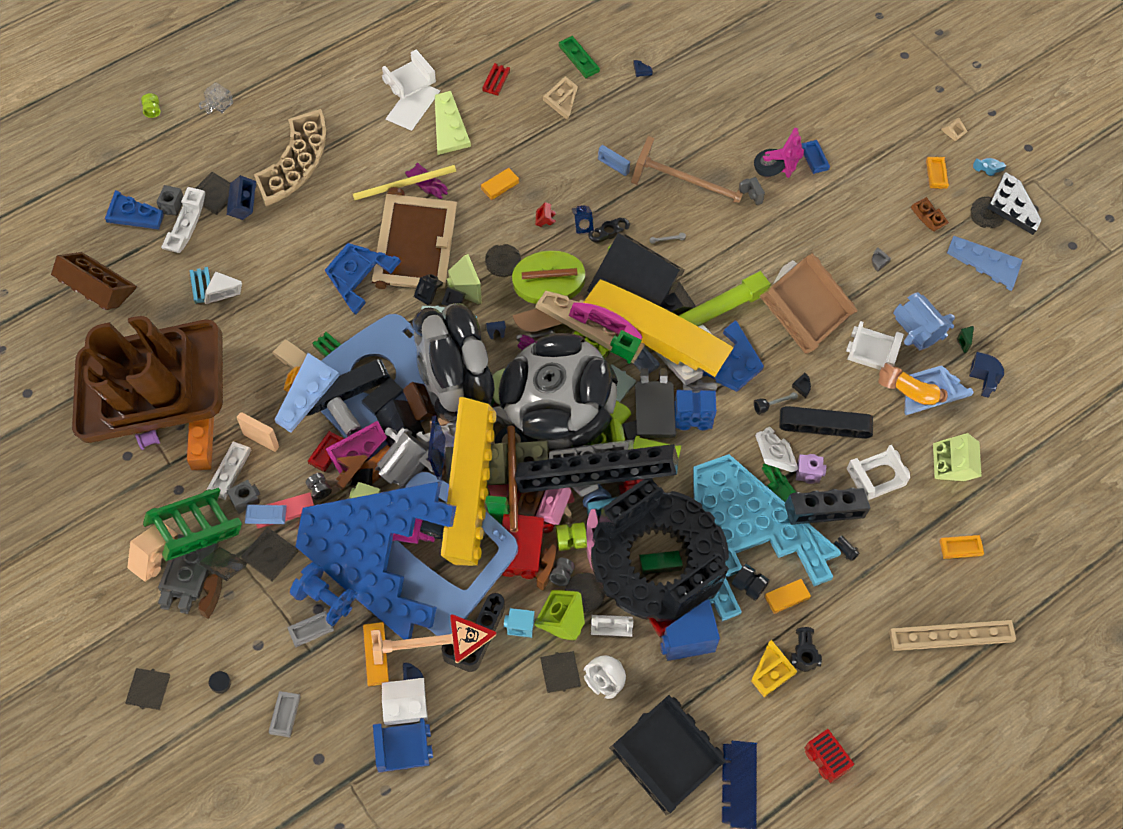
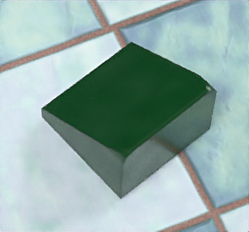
M974 326L961 329L957 337V341L964 353H967L972 345Z

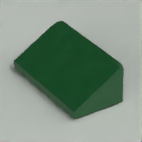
M679 551L639 555L642 575L681 571L683 568Z

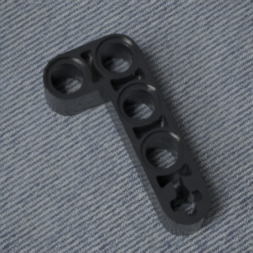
M492 593L486 598L475 622L476 624L496 631L505 610L504 598L501 594ZM498 603L499 605L495 606L494 613H492V605ZM485 620L492 621L490 626L482 625ZM491 640L467 656L476 659L473 663H467L465 659L456 663L455 655L446 654L447 650L454 649L453 644L442 645L443 659L446 663L457 668L474 672L479 668Z

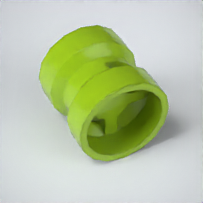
M152 93L143 95L141 98L143 114L148 118L159 116L161 111L158 96Z

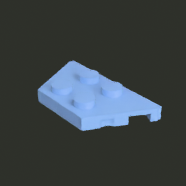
M942 365L917 372L910 376L924 383L935 384L939 389H945L948 397L943 403L937 402L935 405H923L905 395L904 413L909 415L972 396L974 392L971 388L967 389L960 384V379L951 375Z

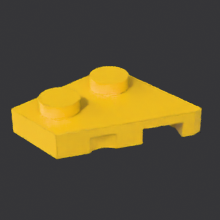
M771 640L751 682L763 697H766L794 676L797 670Z

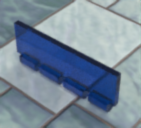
M732 740L731 744H723V753L725 755L723 758L726 761H731V763H724L722 765V781L730 782V785H722V803L730 804V806H722V823L730 824V828L757 829V743Z

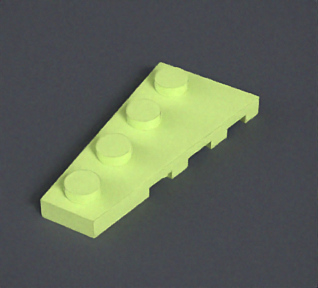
M452 92L436 94L437 154L440 155L471 147V142Z

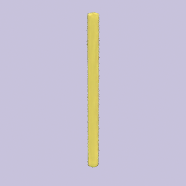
M455 165L357 192L353 194L354 200H359L387 192L391 187L401 188L456 172Z

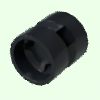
M746 563L734 578L732 585L740 591L745 590L746 595L756 601L770 580L761 573L756 574V570Z

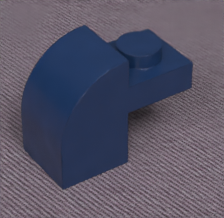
M976 352L971 363L969 377L984 380L981 396L989 398L992 391H996L997 385L1003 378L1004 368L995 357Z

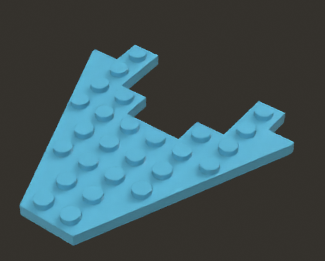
M730 454L693 467V499L702 504L703 510L710 512L715 517V524L722 528L728 545L729 558L725 565L729 570L714 599H709L711 604L714 603L722 621L738 616L742 612L726 580L727 577L737 574L742 568L736 553L770 541L778 558L797 552L813 586L833 579L826 561L840 556L841 551L809 523L791 525L784 505L785 502Z

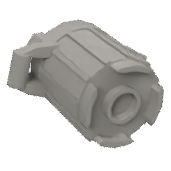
M403 427L398 433L391 428L385 430V434L394 439L395 442L378 462L375 470H378V474L390 484H398L400 486L398 489H402L425 466L433 473L440 472V467L433 463L438 454L436 452L433 453L423 443L413 437L411 431Z

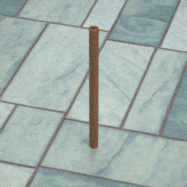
M508 426L510 531L517 532L518 505L517 483L515 480V427Z

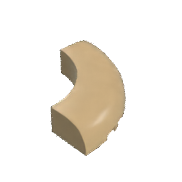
M321 109L288 119L290 144L282 154L281 160L276 165L272 164L265 170L254 174L256 185L265 207L295 192L316 170L322 158L326 141V126Z

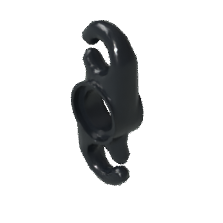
M621 217L606 221L600 228L594 230L600 234L599 237H593L594 232L592 230L589 231L588 237L592 242L596 243L613 239L617 233L624 231V228L618 226L619 223H625L626 230L629 229L630 223L626 218ZM607 227H611L614 229V231L612 233H607L604 229Z

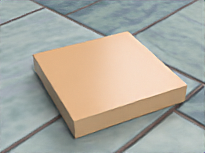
M243 412L239 413L237 420L243 435L276 452L279 444L273 428Z

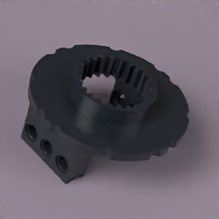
M647 478L602 508L600 520L592 539L594 546L591 547V564L597 582L603 585V592L607 597L613 598L619 608L645 620L655 618L659 622L678 620L705 600L714 599L729 570L725 565L729 558V552L722 528L715 524V517L710 512L703 510L701 503L676 491L666 493L661 487L659 488L653 478ZM651 530L655 534H658L659 531H662L663 535L670 533V538L676 536V542L683 543L681 548L686 549L685 556H688L686 560L687 566L684 573L680 575L679 579L675 578L673 583L667 581L664 586L662 582H659L656 586L654 581L647 583L645 577L643 579L639 578L640 573H634L635 567L631 566L632 561L629 559L630 549L633 546V542L637 541L638 536L643 537L644 532L650 535Z

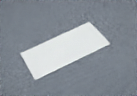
M427 86L404 99L400 98L386 117V120L412 131L440 90Z

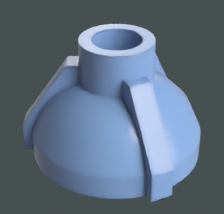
M598 484V490L585 495L583 505L587 508V503L611 499V494Z

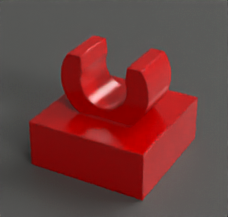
M545 202L536 210V226L553 225L556 220L552 219L556 212L551 210V204Z

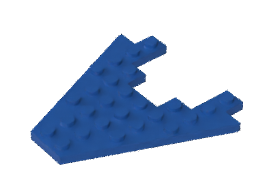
M433 482L304 507L295 546L312 562L322 566L324 572L345 590L353 589L356 591V599L403 640L412 638L414 624L427 628L433 627L437 607L401 597L404 576L387 572L394 533L412 537L416 518L447 527L453 526L456 506L438 501L442 482Z

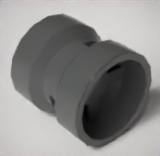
M322 473L313 474L306 480V485L312 490V496L315 500H322L332 492L330 485L326 484V478Z
M558 558L554 564L555 569L551 571L549 578L552 583L558 586H566L570 581V575L573 573L575 565L569 559Z

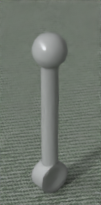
M680 233L676 236L662 238L651 237L649 241L651 244H655L658 241L685 240L686 234Z
M549 330V332L527 336L537 338L555 334L554 330ZM522 335L517 336V341L521 342L520 338Z

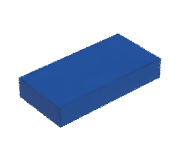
M817 140L801 144L804 149V156L813 174L830 169V165Z

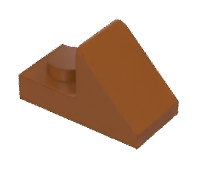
M366 455L337 458L336 461L344 466L347 472L343 470L336 478L339 481L336 486L343 490L368 457Z

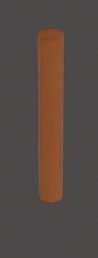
M577 268L522 272V279L576 276Z

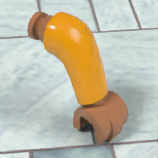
M885 363L884 367L880 369L879 384L890 389L897 388L904 395L920 404L935 405L937 402L943 403L947 400V391L939 389L935 384L921 382L903 372L900 368Z

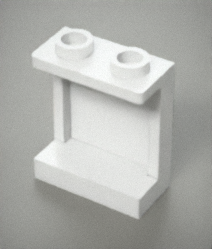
M860 321L858 327L854 326L851 337H854L853 342L849 341L846 352H849L847 360L878 370L884 367L885 363L892 366L895 365L903 333L896 332L895 337L863 328L864 322Z

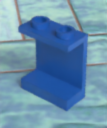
M420 718V723L387 728H383L382 724H373L376 768L378 772L430 765L429 759L433 758L432 745L427 743V737H431L430 724H426L424 718Z

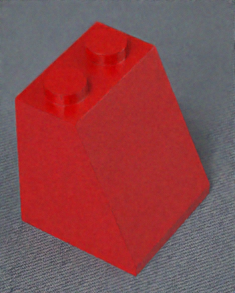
M504 514L502 526L516 539L518 553L502 575L506 577L517 575L525 579L536 578L540 568L544 537V518L518 515V531L511 532L510 514Z

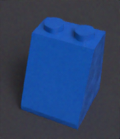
M705 600L666 627L660 648L662 655H666L667 661L716 652L720 637L710 600Z

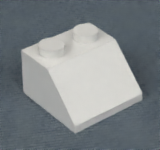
M424 678L382 683L383 720L386 726L420 722V718L428 721Z

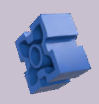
M677 390L674 403L675 429L689 430L690 427H697V429L702 431L712 429L717 412L716 391L700 390V393H692V390Z

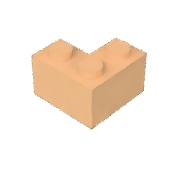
M165 524L173 539L177 540L178 533ZM155 525L130 541L127 568L145 582L159 574L163 557L162 553L166 543Z

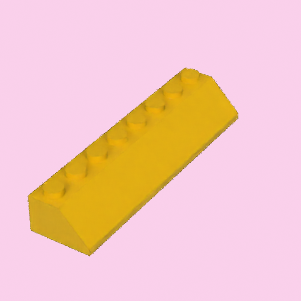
M459 397L447 504L456 506L453 526H444L441 556L454 565L478 566V560L481 558L480 540L483 539L484 535L482 522L486 517L484 504L486 496H488L486 485L487 480L490 478L488 467L489 461L492 459L491 442L494 440L493 423L496 422V412L487 403Z

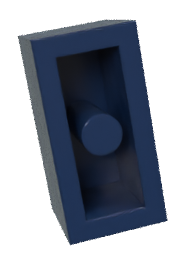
M240 175L230 183L226 215L244 220L253 213L256 189L255 180Z

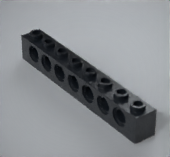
M675 444L521 462L518 463L515 480L519 492L525 493L677 475L679 459Z

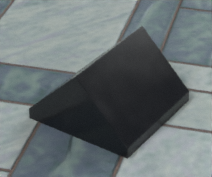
M392 399L375 414L384 433L387 428L394 429L398 433L403 427L411 431V435L417 438L416 434L422 432L423 435L425 434L421 422L415 419L406 400ZM386 435V442L391 447L395 440Z

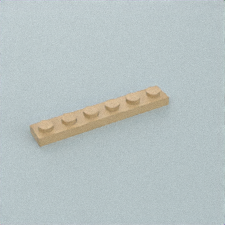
M1012 620L892 628L889 630L893 651L1011 643L1016 641Z

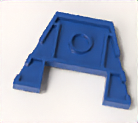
M347 243L328 265L325 272L353 314L356 315L366 302L353 292L376 264L391 274L401 260L396 256H387L382 252H373L367 248Z
M735 320L723 331V334L735 344L734 348L715 377L704 370L702 376L711 377L717 383L738 392L763 370L764 365Z

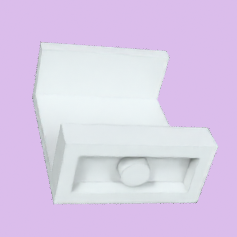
M417 50L411 52L412 62L392 72L386 66L382 67L383 81L385 84H389L392 92L401 99L436 82L435 70Z

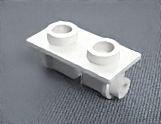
M592 615L591 635L632 637L633 617Z

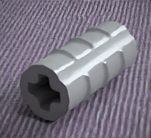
M336 397L329 401L327 408L347 437L361 430V425L341 397Z

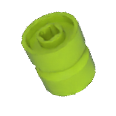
M584 522L573 523L571 527L567 524L556 525L558 551L570 550L572 546L575 549L587 548Z

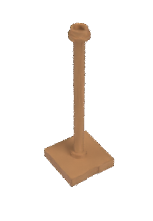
M647 137L636 163L631 183L638 185L644 168L651 167L734 199V203L740 202L743 195L740 190H737V192L731 191L651 160L649 155L655 138Z

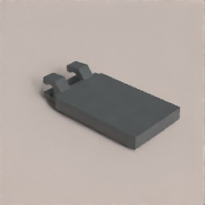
M641 368L640 381L635 384L637 436H640V438H675L673 384H671V381H668L667 368L659 369V381H649L648 368Z
M181 534L178 535V539H179V538H182V537H185L184 535H181ZM218 543L168 561L158 586L159 591H161L158 601L161 609L169 610L173 597L181 598L178 605L180 613L189 614L192 600L196 601L200 597L204 582L218 549Z

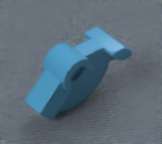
M976 158L973 168L978 172L983 170L987 175L994 176L995 173L1004 171L1006 165L1004 162L993 158H985L983 160Z

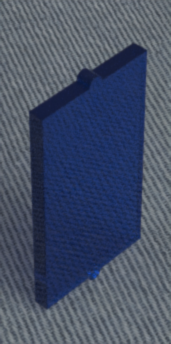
M432 416L428 460L437 480H442L446 437L437 417Z

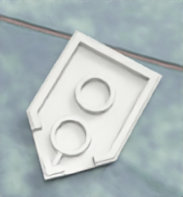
M771 427L756 433L755 436L765 464L790 472L798 470V465L789 442L784 438L780 440L777 435L773 434L775 431Z

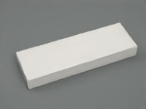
M233 441L207 490L219 487L221 491L218 498L225 500L228 496L226 490L232 488L252 451L251 448Z

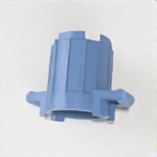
M919 292L907 297L910 301L904 306L901 304L897 306L893 313L896 316L895 319L908 333L904 344L907 346L914 344L919 351L932 346L940 339L944 340L948 336L947 331L949 328H954L952 322L955 316L952 314L942 316L930 301Z

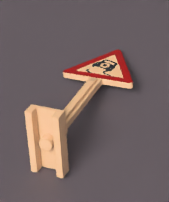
M453 614L450 615L452 634L391 641L382 640L380 630L371 631L374 665L383 664V653H390L393 650L453 644L455 662L459 663L493 639L497 633Z

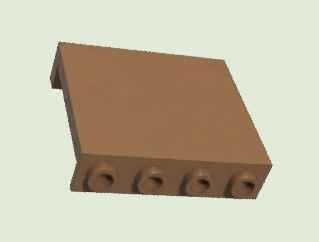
M813 253L804 257L760 295L761 299L805 354L815 350L824 338L850 315L858 311L854 303L848 299L843 289L837 285L832 275L826 271L819 258Z

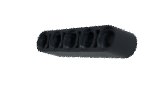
M374 360L340 375L306 416L327 409L329 401L336 397H341L345 401L381 385L390 378L382 360Z
M785 406L780 409L779 428L783 431L867 439L873 436V416L863 413Z

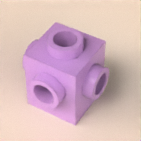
M800 454L797 461L796 480L805 481L808 484L819 483L821 477L826 474V465H823V457H818L815 454Z

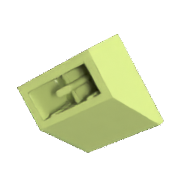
M966 433L933 443L934 475L936 479L967 481L982 477L980 443L974 437Z

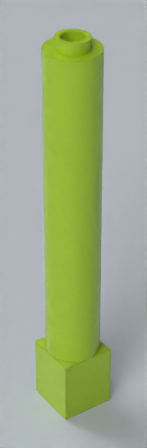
M759 271L743 279L742 284L679 315V317L696 326H700L747 301L752 303L761 298L760 295L771 286V283Z

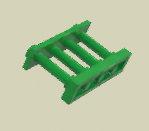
M219 487L213 490L208 489L201 494L160 508H152L145 513L144 527L155 524L166 542L162 553L165 561L239 535L242 526L240 519H227L217 503L221 491ZM209 505L221 524L210 526L199 508ZM191 511L203 530L196 533L191 532L181 514ZM173 517L185 537L177 540L173 539L163 521Z

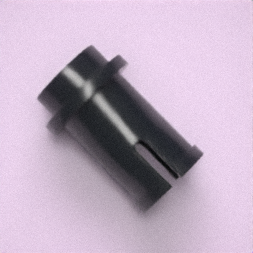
M840 536L838 538L839 541L834 542V545L840 549L847 560L853 561L859 556L858 548H854L844 536Z

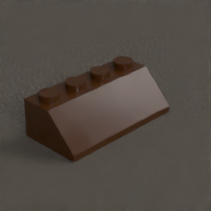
M83 252L57 255L51 275L57 278L60 283L68 285L73 291L81 293L87 300L95 302L104 310L120 307L137 288L135 284Z

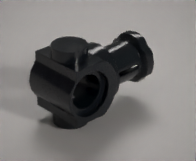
M811 627L797 628L798 645L795 646V653H791V664L794 665L795 669L803 672L821 667L822 656L818 654L816 646L813 645L812 635L814 634V629ZM801 657H808L811 663H805Z

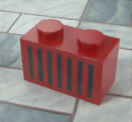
M826 729L810 740L804 747L808 759L816 763L819 767L820 775L823 779L828 780L830 784L851 770L855 765L829 729Z

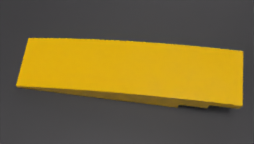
M601 279L583 302L606 308L626 319L641 334V343H644L678 365L681 361L695 371L701 368L714 377L734 348L676 314Z

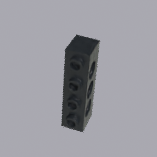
M853 487L845 490L831 489L821 492L817 490L809 493L795 492L789 495L784 504L791 525L864 519L871 509L864 488L856 489Z

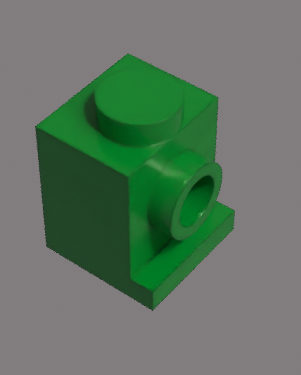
M621 330L618 336L614 335L610 346H612L611 352L628 360L627 363L630 364L642 340Z

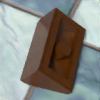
M411 382L403 389L417 421L438 416L424 384Z

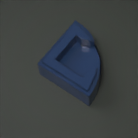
M633 60L636 77L651 76L653 74L652 68L649 65L647 66L639 60Z
M403 663V680L424 678L417 667L410 663Z

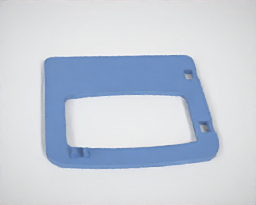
M429 472L416 474L405 487L442 482L439 498L447 503L449 484ZM487 512L482 522V528L498 545L499 550L467 590H462L439 576L409 552L399 541H392L387 572L404 576L401 597L437 607L433 627L428 628L436 636L452 634L450 615L453 614L466 619L518 553L516 539Z

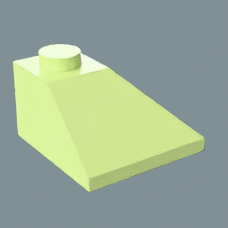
M469 254L464 255L448 270L449 278L446 279L448 287L450 286L466 293L464 299L481 304V283Z

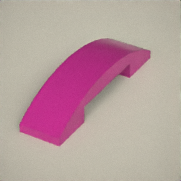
M573 303L569 313L570 317L584 324L589 319L617 334L623 330L642 339L638 330L620 315L597 305Z

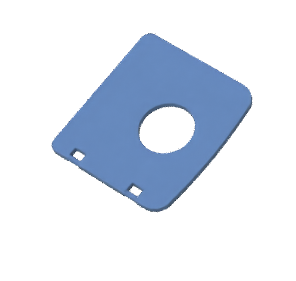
M397 314L386 315L374 322L321 360L339 372L340 376L351 371L359 360L369 356H379L392 363L396 371L395 382L402 389L411 382L424 384L417 367L414 328L404 317ZM407 329L413 334L411 338H408L404 333ZM364 392L344 401L361 425V429L377 421L376 416L362 404V400L369 395ZM404 392L395 399L407 401ZM328 408L322 410V414L344 438H347V435ZM386 440L377 448V450L367 460L371 459L381 449L388 445Z

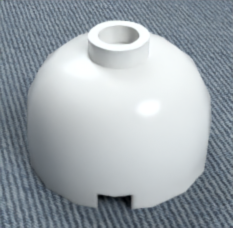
M607 655L598 656L584 668V671L586 670L584 678L588 686L596 694L599 695L601 692L606 695L604 697L606 699L614 698L625 685V670L621 662Z

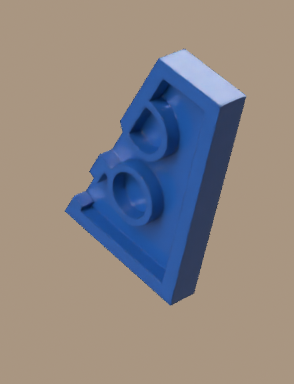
M115 190L105 220L107 223L159 229L164 214L162 210L146 203H139L134 198L121 195V192Z

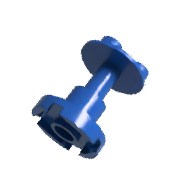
M312 562L301 571L303 576L300 580L297 578L294 580L290 588V595L299 601L310 596L316 602L319 600L325 602L331 607L326 621L329 625L334 626L342 616L346 617L351 612L352 607L350 605L356 598L357 592L353 589H348L339 597L328 590L329 584L321 579L324 572L323 567Z

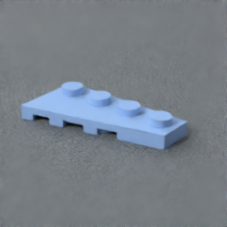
M308 353L275 418V422L292 433L339 377V372Z

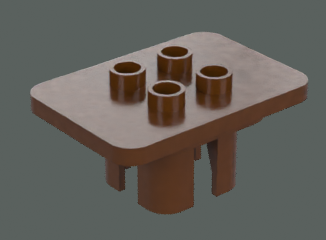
M136 316L128 318V323L136 330L137 334L124 337L110 322L99 324L88 332L85 346L79 350L75 359L72 431L81 441L93 443L212 418L220 412L223 405V334L214 321L204 319L158 329L147 317Z

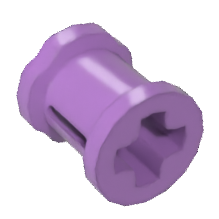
M156 430L135 434L141 450L154 443L160 444Z

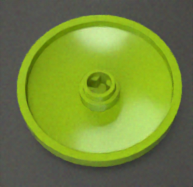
M542 251L529 255L516 265L512 274L515 292L522 299L533 304H537L545 291L568 296L569 299H572L582 290L586 280L585 269L581 261L575 256L561 251ZM577 268L576 276L522 279V272Z

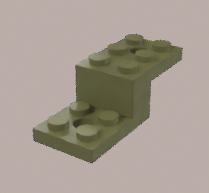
M548 441L516 443V471L518 463L525 462L528 456L533 457L534 461L549 459ZM508 443L491 444L492 459L489 461L490 478L487 480V484L509 483ZM445 447L448 484L454 447Z

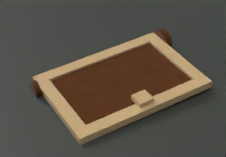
M391 187L387 190L377 253L382 252L387 256H396L401 262L391 274L377 264L374 266L372 283L375 284L376 288L385 289L386 285L416 288L421 277L432 274L443 282V285L437 288V291H445L457 202L405 196V192L397 187Z

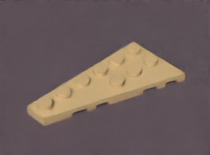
M549 291L544 292L535 308L605 348L612 349L610 343L614 335L618 336L619 334L589 319L584 324L569 316L573 303H583V300L578 302L570 300L568 296ZM640 343V346L633 360L631 361L632 363L636 361L639 354L645 347L644 343Z

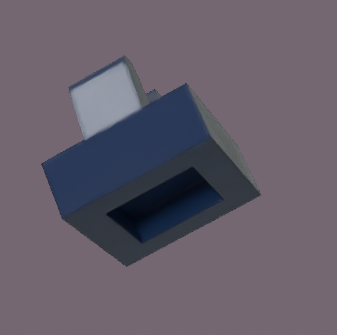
M505 321L485 323L490 339H494L493 334L496 329L500 333V337L504 338Z

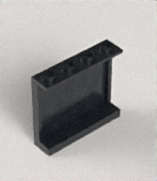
M618 233L587 291L590 293L601 279L661 307L678 276H682L685 269L625 233Z
M670 695L664 698L609 747L665 815L674 811L688 795L721 765L727 762L723 758L725 756L724 753L710 743V737L707 733L697 728L694 718L688 713L685 714L681 709L680 702Z

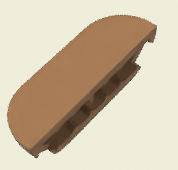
M580 295L570 300L579 302L580 300L584 301L583 295ZM537 308L513 315L516 325L526 332H537L563 324Z

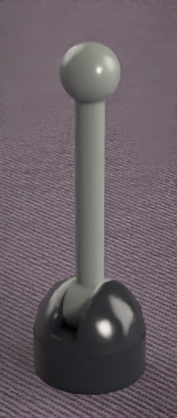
M793 392L789 396L770 402L760 398L754 400V409L760 415L767 412L770 405L789 399L795 400L798 395Z

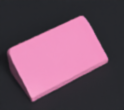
M569 488L546 490L535 517H542L546 522L559 525L571 490Z

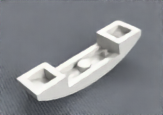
M191 187L187 188L181 201L183 207L172 232L167 233L161 247L162 249L180 253L184 249L197 225L205 198V191Z

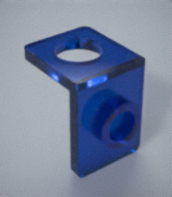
M581 205L572 208L576 233L581 234L589 233L590 230L594 231L590 207ZM583 219L589 221V226L586 229L579 227V222Z

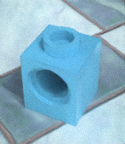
M510 608L509 615H505L504 619L507 635L532 638L535 611Z

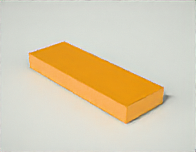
M384 622L363 625L368 686L382 685V683L389 682L387 653H383V664L374 665L371 631L380 630L382 640H386Z

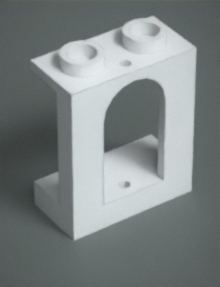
M889 445L887 451L865 460L859 461L858 458L850 460L847 467L856 487L864 488L868 500L906 486L910 479L908 468L903 465L900 454L897 450H894L892 445ZM881 465L892 467L895 471L894 479L875 487L865 472Z

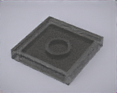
M211 172L195 188L205 191L203 207L216 215L228 204L230 182L214 172Z
M267 527L245 551L241 559L273 582L299 551Z

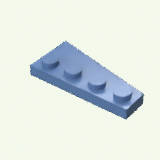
M953 236L947 254L964 264L974 266L979 273L982 274L984 272L991 276V280L996 283L1001 282L1006 285V288L1012 291L1023 261L1017 257Z

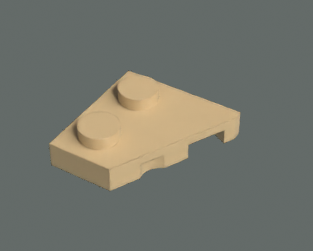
M565 76L543 96V101L568 120L578 86Z

